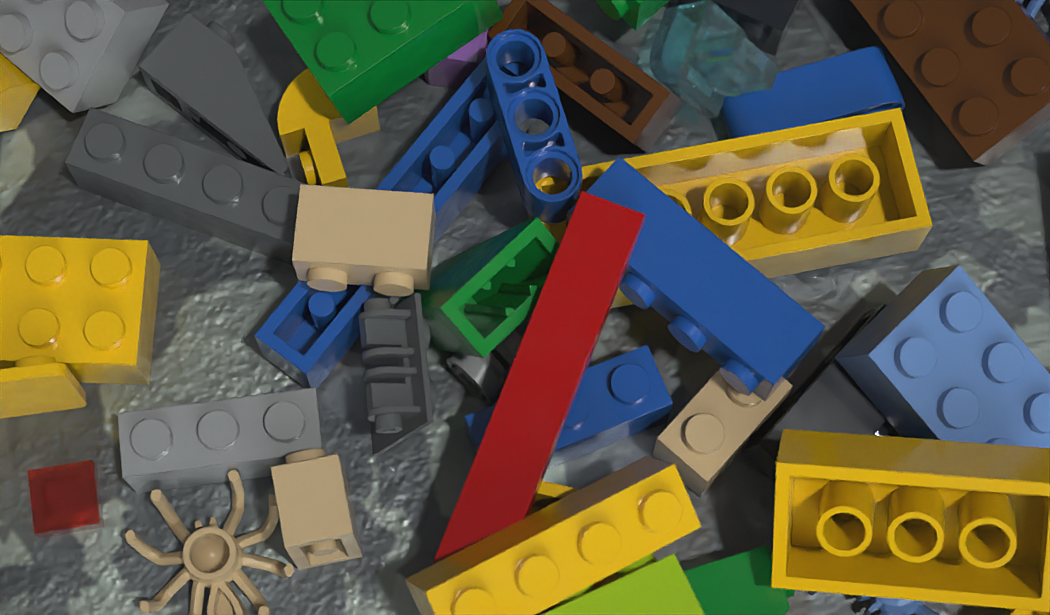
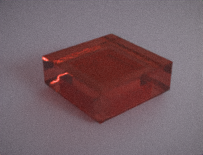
M93 460L28 471L34 533L36 536L44 538L104 527L98 468Z

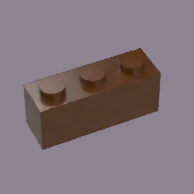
M512 0L502 13L504 18L497 22L487 34L494 38L497 34L510 29H521L532 33L539 39L544 48L555 85L631 143L646 152L651 149L685 103L547 0Z

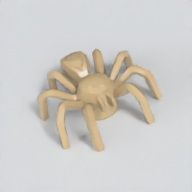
M236 470L227 473L232 488V505L230 514L222 529L218 528L216 517H210V527H203L200 520L195 522L196 531L191 534L162 491L158 489L152 490L150 495L151 501L159 510L172 532L184 545L183 551L163 553L146 543L132 529L125 533L126 541L138 553L157 565L184 564V568L152 600L140 601V611L143 613L159 612L172 596L187 581L192 579L189 615H202L205 587L210 589L207 615H248L243 601L230 586V582L233 580L251 601L258 615H271L270 607L265 598L241 568L242 566L266 570L284 579L290 578L295 572L291 563L284 564L276 559L243 553L244 548L268 539L273 533L279 520L276 496L270 494L268 497L269 513L262 527L235 538L234 533L244 514V488L240 475Z

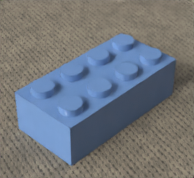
M960 265L923 270L835 356V359L901 437L1050 448V374Z

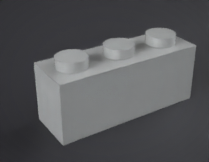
M316 388L117 413L122 478L136 493L152 492V490L156 489L167 490L229 482L227 473L232 470H236L239 473L241 480L272 476L271 467L286 464V456L302 450L324 449L326 456H328L323 406Z

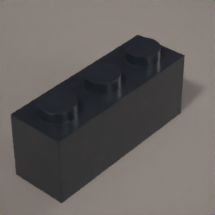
M885 303L864 313L742 450L775 483L776 462L783 429L887 436L893 426L835 359V356L887 306Z

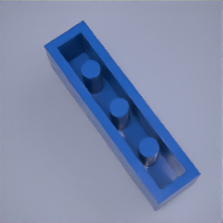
M619 156L586 191L589 194L638 211L646 216L644 226L619 289L639 308L647 310L651 306L670 322L668 325L669 331L683 346L693 352H699L700 349H703L721 364L719 372L733 388L747 396L754 392L766 402L816 345L825 325ZM577 202L567 212L566 229Z

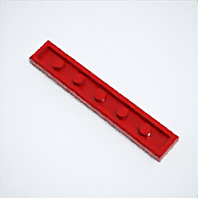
M581 191L432 565L529 516L644 226L645 214Z

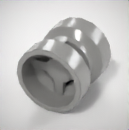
M513 330L484 358L453 352L447 358V364L456 377L477 398L491 406L501 394L523 338Z

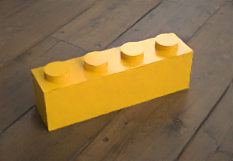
M645 456L531 514L524 520L512 524L410 576L405 581L421 615H535L702 526L675 464Z

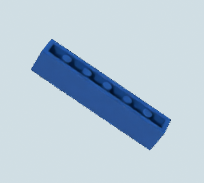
M486 57L375 189L434 194L436 220L433 246L508 155L488 91ZM509 62L500 69L510 76H521L530 71L519 62ZM536 118L527 119L517 127L526 133ZM299 281L254 336L265 358L306 389H317L360 337L358 315L364 312V302L375 298L390 300L392 296L377 293L373 289L374 286L347 284L346 290L328 292L309 287L307 281Z

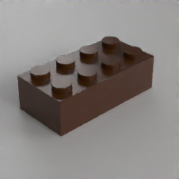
M851 0L974 162L989 166L1050 119V39L1019 0Z

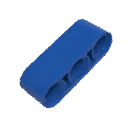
M521 29L506 30L493 38L486 52L488 91L526 210L532 217H538L541 222L547 224L560 223L566 220L567 212L578 201L581 194V163L541 42L528 31ZM509 62H520L526 64L530 71L521 76H510L500 69ZM534 118L542 120L549 125L547 131L538 135L524 133L517 127L521 122ZM555 176L564 180L569 187L559 194L550 195L540 191L535 184L544 177Z
M878 46L862 48L750 80L731 87L716 99L729 139L900 107L902 111L905 107V102L885 51Z

